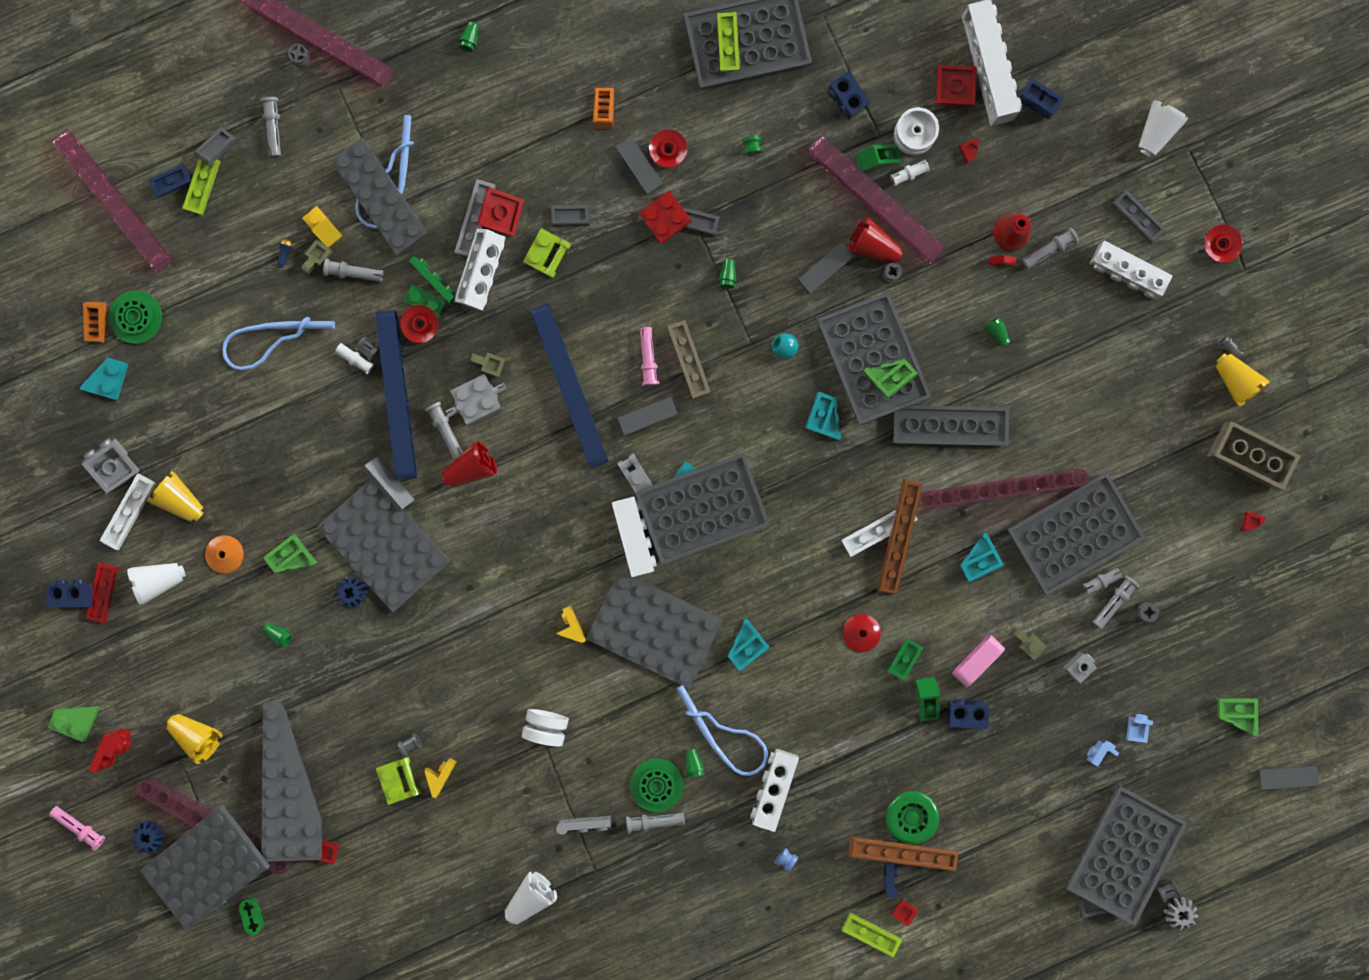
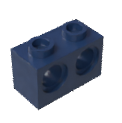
M849 71L829 84L828 94L833 101L836 100L840 105L839 110L843 116L852 119L869 107L870 100ZM844 85L847 91L840 92L837 87ZM855 101L857 102L858 107L852 108L849 106L848 102Z
M1033 78L1029 80L1019 95L1022 104L1047 120L1054 115L1064 100L1063 97Z
M55 580V584H47L46 607H92L93 584H85V580H73V584H68V580Z
M954 699L953 702L948 701L947 725L959 728L988 729L990 706L984 704L982 700H973V703H965V699ZM962 708V716L956 718L954 716L955 710ZM981 709L982 716L975 719L973 716L975 710Z

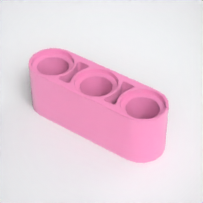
M992 635L987 636L956 667L952 675L966 688L969 687L1003 653L1005 648Z

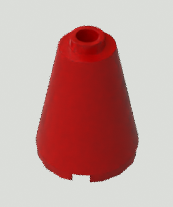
M1018 213L1002 215L994 224L992 231L996 244L1007 251L1023 248L1031 237L1030 219L1026 215Z
M864 217L865 222L860 221L850 237V240L853 242L851 245H847V250L851 253L889 264L897 263L902 256L901 247L868 217Z
M480 441L473 443L443 471L442 480L444 484L453 488L493 477L497 473V466L493 457L489 458L486 452L489 451L487 447Z

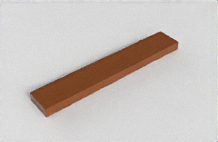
M907 479L902 481L877 588L880 592L897 595L922 491V482Z
M851 836L848 856L956 871L959 852Z

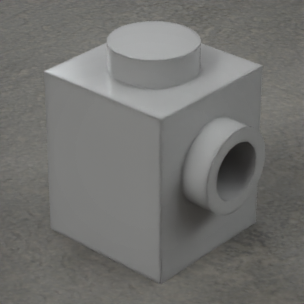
M1078 652L1063 669L1076 682L1081 684L1097 667L1093 664L1095 660L1088 653Z

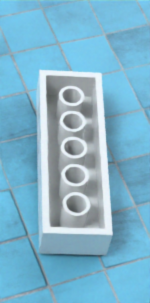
M984 0L969 4L962 15V20L974 66L977 67L976 73L990 126L1013 121L1020 112L1022 104L1020 98L1016 96L1015 90H1017L1015 79L1011 77L1012 66L1011 62L1006 58L1007 47L1001 39L1002 28L996 20L995 4L992 5L991 0Z

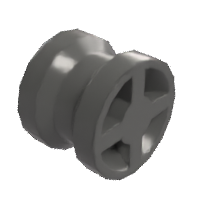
M294 44L289 48L288 56L296 66L303 67L309 63L310 54L303 45Z
M1143 602L1137 606L1136 615L1142 621L1153 622L1159 616V609L1155 604Z

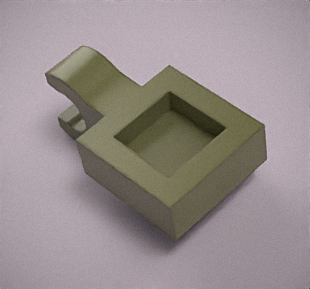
M316 239L305 253L309 258L302 265L301 269L310 275L316 264L322 267L325 259H328L333 251Z
M472 353L470 361L483 365L481 371L500 377L506 359L487 353L485 358Z
M1018 628L1013 633L1022 642L1019 648L1034 661L1047 647L1033 633L1027 636Z

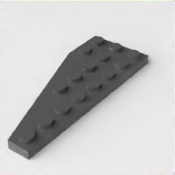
M284 704L263 705L262 856L267 862L321 860L322 818L311 790Z

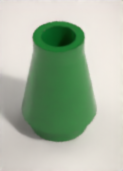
M468 22L466 29L458 40V47L461 50L471 53L476 49L478 24Z
M724 260L718 279L719 287L733 289L735 284H737L734 260Z
M999 317L986 324V331L999 343L1000 347L1007 345L1011 341L1004 322Z
M269 622L262 629V632L278 647H286L292 639V634H290L289 630Z
M697 750L685 751L686 774L689 775V778L704 775L703 770L705 768Z

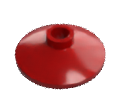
M665 129L659 131L650 141V156L661 167H675L686 157V140L675 130ZM670 147L672 152L666 153L665 148Z
M1226 224L1217 225L1211 228L1205 236V251L1216 262H1230L1236 259L1242 251V236L1233 226ZM1219 242H1222L1224 244L1223 248L1219 247Z
M421 304L407 308L400 322L401 330L405 337L416 343H424L431 340L436 335L439 326L435 312L430 307ZM420 320L424 321L423 327H420L418 324Z
M854 615L846 621L843 627V639L846 645L854 651H870L880 641V626L869 615ZM861 630L866 631V635L864 637L859 636V632Z

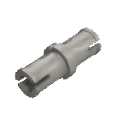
M1115 567L1103 575L1099 574L1095 579L1082 584L1083 590L1091 587L1085 591L1087 595H1090L1101 588L1105 589L1108 587V584L1121 579L1122 574L1119 573L1113 576L1120 571Z

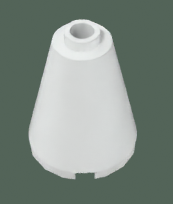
M1156 100L1151 105L1138 146L1141 149L1140 153L1147 157L1151 155L1156 156L1188 120V117H1185L1186 115L1170 105L1162 107V102Z
M177 563L131 567L127 569L129 580L132 581L134 595L140 605L147 603L181 583L183 577L186 576L183 566H178Z
M529 872L505 909L506 920L511 924H519L552 905L557 899L555 889L551 891L549 887L551 883L538 872L533 874Z

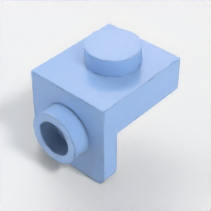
M1136 714L1135 717L1129 716L1126 739L1147 743L1149 725H1153V721L1147 719L1148 716Z
M1098 740L1096 745L1089 749L1086 760L1098 767L1107 751L1118 756L1119 752L1114 750L1116 746L1107 740L1105 743Z

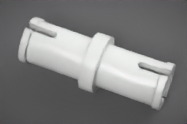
M925 159L912 166L907 165L903 170L890 175L891 183L893 186H897L904 181H911L915 179V176L929 171V165Z
M342 343L335 350V354L347 360L349 365H355L366 374L373 368V363L361 357L359 352L352 351Z

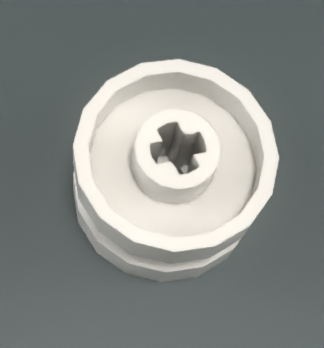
M919 107L909 109L902 114L895 126L893 134L895 144L899 150L908 155L916 156L925 153L931 148L938 137V120L927 109Z
M528 709L525 720L532 725L524 726L521 737L539 744L563 746L565 735L558 730H565L567 728L569 718L549 711Z

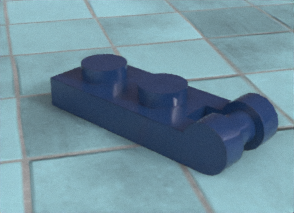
M884 862V891L889 898H895L898 894L894 885V877H897V865L891 862Z

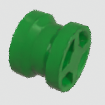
M753 135L742 139L745 145L744 155H757L763 152L760 146L761 136Z

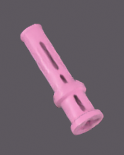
M640 328L643 356L641 370L643 371L644 378L642 386L659 385L656 375L658 366L654 361L652 328Z
M58 806L54 807L49 814L50 817L76 834L80 842L84 841L91 846L93 851H96L106 838L104 835L100 836L93 831L91 826H84ZM63 817L74 824V826L65 821Z

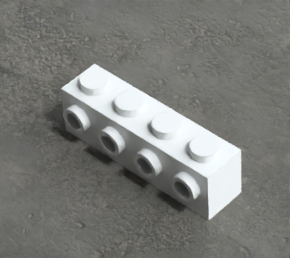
M1106 241L1099 244L1089 263L1094 266L1093 269L1097 272H1106L1110 275L1111 279L1118 282L1123 281L1133 290L1139 289L1143 291L1144 295L1150 299L1162 297L1173 276Z
M630 497L612 502L631 577L653 572L657 564L655 556H650L649 548H652L650 538L645 537L644 530L647 527L645 519L640 518L639 511H641L638 500H635V497Z

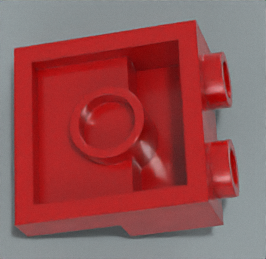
M120 728L104 734L89 771L98 773L112 767L117 756L129 750L132 744L130 741L132 737L131 732Z

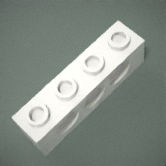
M477 228L454 302L472 309L483 310L487 303V295L493 283V276L498 267V260L504 248L506 237L487 229Z
M775 749L774 753L771 752L768 763L771 765L769 771L765 770L762 782L765 783L763 789H759L756 800L759 802L757 808L753 807L750 818L753 819V825L773 832L776 831L799 760L798 755L780 749ZM779 766L785 769V772L780 776L774 773V770ZM777 785L779 790L777 793L771 794L768 791L769 787ZM764 804H772L773 809L770 812L763 811L762 807Z

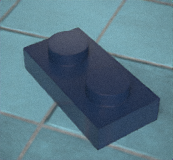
M181 164L148 180L156 197L161 198L191 184L192 178L186 165Z

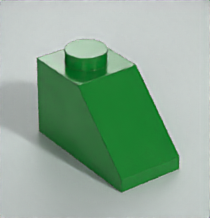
M896 144L873 145L856 153L861 172L875 171L901 162Z
M935 677L916 680V697L920 722L938 720L940 694Z

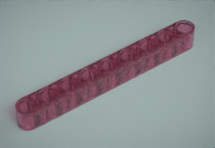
M240 0L249 9L383 88L388 86L396 72L390 66L278 0Z
M66 128L52 139L55 147L150 266L159 273L173 262L169 253L74 134Z
M819 135L806 149L813 159L926 261L933 263L945 250L940 241L823 136Z
M1074 469L921 492L918 506L921 508H935L1085 485L1088 482L1089 476L1083 469ZM1075 473L1081 475L1079 483L1074 480ZM1057 475L1061 476L1063 480L1060 486L1055 483ZM1038 478H1041L1044 482L1042 488L1036 486ZM1019 481H1022L1025 484V488L1023 491H1019L1017 489V483ZM1001 483L1006 487L1004 494L998 492V486ZM981 486H984L987 489V494L985 497H982L979 494V488ZM962 489L968 491V497L965 500L960 497ZM943 492L949 494V500L946 503L941 500ZM925 494L931 499L928 505L922 503V497Z
M149 777L137 784L136 790L138 795L193 827L213 812L154 777ZM146 783L151 785V792L146 790ZM162 792L167 794L168 801L163 800ZM179 802H181V803L184 804V806H185V810H184V811L181 810V809H179V807H178ZM195 812L201 814V820L196 819ZM241 827L261 853L262 839ZM278 861L268 862L270 865L268 870L281 875L292 866L293 862L284 861L285 868H281L278 865Z

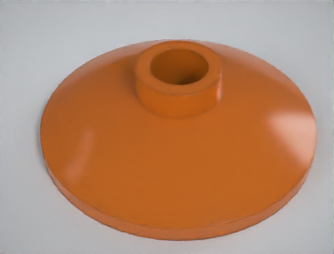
M226 535L212 539L205 551V559L208 566L215 572L222 574L231 573L238 569L244 558V551L240 542ZM221 551L225 552L224 558L220 557Z

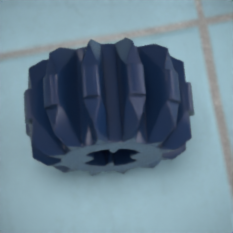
M349 576L348 581L346 578H342V584H336L340 591H334V594L340 595L336 601L343 600L341 607H345L347 604L349 609H353L354 605L360 607L359 601H366L362 595L368 594V591H362L366 584L359 585L361 579L357 578L354 581L353 576ZM349 589H353L354 596L349 597Z
M149 820L144 821V823H138L137 828L132 830L135 836L130 839L136 842L133 847L139 846V852L141 853L144 850L147 854H150L152 850L157 851L159 845L164 844L161 838L165 836V833H160L163 826L156 827L157 821L150 823Z

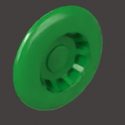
M134 290L121 294L113 302L109 311V324L112 331L118 338L127 343L139 344L150 340L159 331L162 323V311L159 303L153 296L143 291Z
M650 759L641 763L633 772L630 781L633 799L641 808L650 812H664L674 807L680 800L684 788L683 778L678 768L664 759Z
M917 791L904 792L896 796L887 808V828L891 835L901 843L911 845L922 844L928 841L938 828V808L934 801L924 793Z

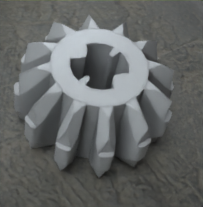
M1174 897L1172 898V904L1166 902L1169 909H1164V913L1167 914L1165 920L1170 922L1169 925L1172 928L1176 927L1179 931H1182L1183 927L1189 930L1190 923L1196 925L1193 918H1198V915L1194 913L1197 907L1192 905L1193 902L1191 900H1185L1184 897H1180L1177 900Z

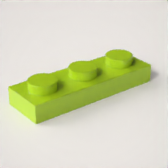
M717 13L720 73L739 72L737 13Z
M199 158L183 205L184 210L203 216L221 161L216 160L209 166Z
M851 912L841 929L843 932L893 958L902 942L900 937Z

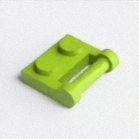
M541 228L523 263L554 278L555 270L571 244ZM555 244L560 245L549 267H544Z
M409 757L376 768L388 805L421 794L409 765ZM399 766L403 768L410 789L407 792L397 768Z

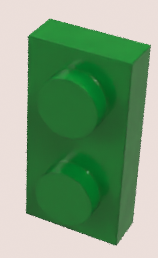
M413 284L403 300L411 306L421 304L430 307L438 319L447 303L445 300Z
M905 638L887 671L905 681L923 647Z

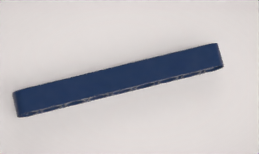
M547 303L531 309L589 466L592 469L605 464L609 460L550 305Z
M396 310L376 312L395 476L397 481L416 479L417 468L398 316Z

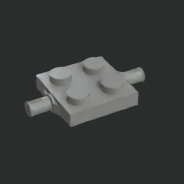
M483 374L450 390L455 400V406L445 410L448 417L457 413L461 414L468 426L501 410L497 394L507 390L504 382L493 387L489 383L487 376Z

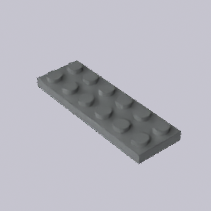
M360 138L331 160L396 255H400L429 234L363 138Z
M912 405L893 413V443L1009 446V407Z

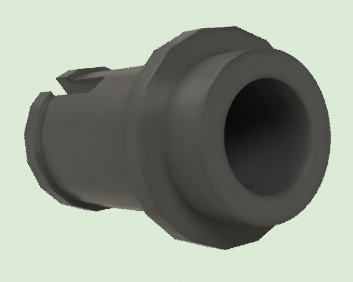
M1225 336L1218 344L1221 350L1224 349L1236 358H1240L1244 352L1243 349L1232 341L1231 337Z

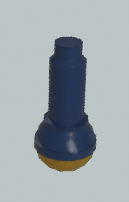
M288 239L282 240L279 244L281 251L277 267L282 269L286 263L288 253L293 248L292 242Z

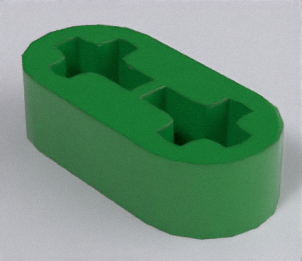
M253 897L244 899L239 906L243 926L246 933L256 935L264 926L259 903ZM247 902L249 905H253L251 914L249 909H245ZM252 918L254 924L258 923V927L256 928V930L254 927H250V924L252 923Z

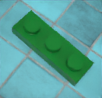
M413 256L409 262L452 305L455 300L453 296L455 292L449 285L444 287L440 283L442 278L435 271L431 273L427 269L429 265L422 257L418 260Z

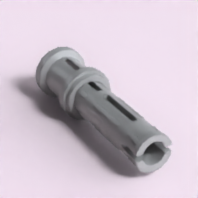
M277 97L261 98L264 108L262 118L266 121L269 157L281 156L278 130L280 114H278L277 102L279 101Z
M1070 227L1066 233L1059 237L1055 236L1049 244L1022 258V262L1029 269L1058 251H1065V248L1073 243H1079V237L1075 230Z
M325 259L323 266L324 276L330 274L339 276L342 279L348 276L382 283L383 278L381 276H383V270L350 266L344 261L338 263Z
M437 402L427 407L425 411L431 416L433 426L438 428L453 459H456L463 451L448 424V416H445L440 407L441 402Z
M1126 575L1124 577L1125 580L1120 587L1115 588L1114 596L1092 621L1100 629H1103L1104 625L1124 601H1129V596L1133 591L1140 587L1129 576ZM1114 604V606H1113L1112 609L1108 612V614H1107L1105 617H1103V616L1107 613V611L1111 608V606Z
M684 812L647 817L645 814L642 817L635 818L626 816L628 834H631L633 831L643 830L647 832L653 828L685 825Z

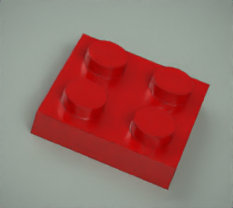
M938 65L936 105L974 107L977 67Z
M489 187L486 188L477 225L511 237L515 236L524 199Z
M670 190L639 212L661 244L692 222Z

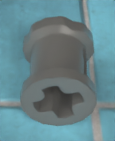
M895 263L888 264L883 270L884 280L889 283L897 281L901 276V266ZM890 270L896 271L895 275L890 276L888 273Z
M366 336L355 347V350L365 354L369 361H372L380 352L379 346L376 347L369 342Z
M413 733L412 737L404 741L400 740L397 742L399 750L404 757H407L408 753L423 747L416 733Z
M1173 879L1162 887H1155L1163 903H1166L1167 899L1176 895H1182L1177 883Z

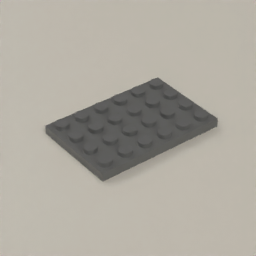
M742 0L683 14L700 90L812 65L798 0ZM736 12L740 71L720 73L717 13Z
M889 292L817 319L859 426L931 399V394ZM905 359L918 375L887 399L864 374L863 370L880 367L886 363L892 364L895 361Z
M744 452L635 492L661 565L770 525Z
M1108 472L1099 475L1007 529L1045 596L1050 595L1146 539Z
M371 479L317 526L393 613L451 562L405 509L399 512Z
M619 570L586 639L690 689L723 619Z
M1117 785L1065 888L1136 926L1187 822Z
M221 805L139 871L183 928L188 931L268 869L270 865L224 805Z

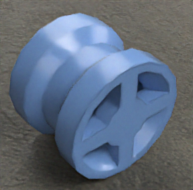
M784 848L777 856L774 864L782 866L784 871L788 873L795 865L798 856L790 854L789 850Z

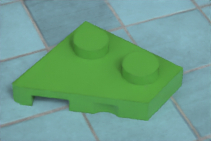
M905 359L895 361L892 364L886 363L880 367L863 370L864 374L887 399L918 375Z
M296 534L291 535L263 557L275 573L318 563Z
M1217 698L1218 718L1254 736H1258V699Z
M100 707L55 709L48 728L85 742Z

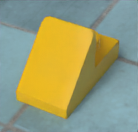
M318 206L302 218L312 229V232L328 248L343 237Z
M571 605L563 608L564 613L561 616L564 623H569L570 627L556 634L581 643L585 642V635Z
M451 758L447 762L443 761L438 770L440 774L430 768L425 769V775L433 798L436 799L457 761Z

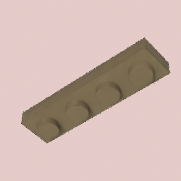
M686 320L667 326L692 398L711 393Z

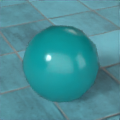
M789 333L777 335L772 343L774 354L783 360L793 358L799 349L797 339Z

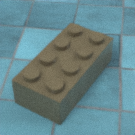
M1229 421L1223 423L1207 457L1275 491H1281L1285 489L1301 455Z

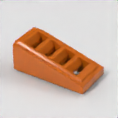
M595 88L594 128L613 129L614 88ZM599 96H610V98H599ZM599 104H609V106H602Z
M83 303L84 341L104 342L106 303ZM91 308L98 309V312H91ZM91 316H97L98 320L91 319ZM90 324H98L99 328L90 327ZM90 332H99V336L89 334Z

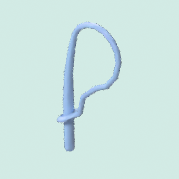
M404 115L402 145L393 151L388 168L386 169L387 173L392 169L396 153L401 152L398 184L401 194L405 186L409 148L414 145V142L410 141V115ZM357 199L355 208L360 222L366 227L378 229L376 225L369 224L362 218L359 209L360 201Z
M306 317L302 321L264 323L235 330L227 336L223 343V358L227 365L233 369L241 371L253 369L263 363L270 352L282 341L297 338L306 329H334L335 322L310 321V317ZM263 329H298L296 334L278 339L266 351L262 359L253 365L235 366L227 357V343L236 334Z
M683 685L676 688L688 709L685 714L693 717L709 745L734 772L743 776H751L759 773L765 767L768 760V751L766 745L757 735L747 730L731 729L719 725L709 713L696 709ZM701 716H707L717 728L732 733L746 734L755 738L764 751V760L761 766L751 772H742L736 769L714 741Z

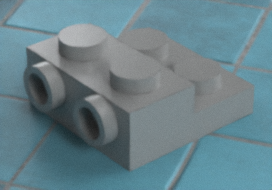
M109 438L99 445L101 448L96 452L92 449L83 456L85 459L82 465L106 493H109L139 472L137 466L127 456V451L116 438L112 441Z

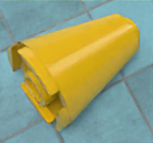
M1224 354L1216 361L1218 363L1216 368L1238 407L1244 405L1247 399L1251 400L1270 383L1268 379L1232 354L1228 356Z
M171 471V478L166 476L153 491L152 496L154 498L149 497L147 501L189 522H192L193 519L197 522L204 513L201 511L203 506L176 473Z
M180 714L171 716L167 721L168 732L196 764H200L199 761L201 759L206 761L220 744L217 740L219 737L222 738V732Z

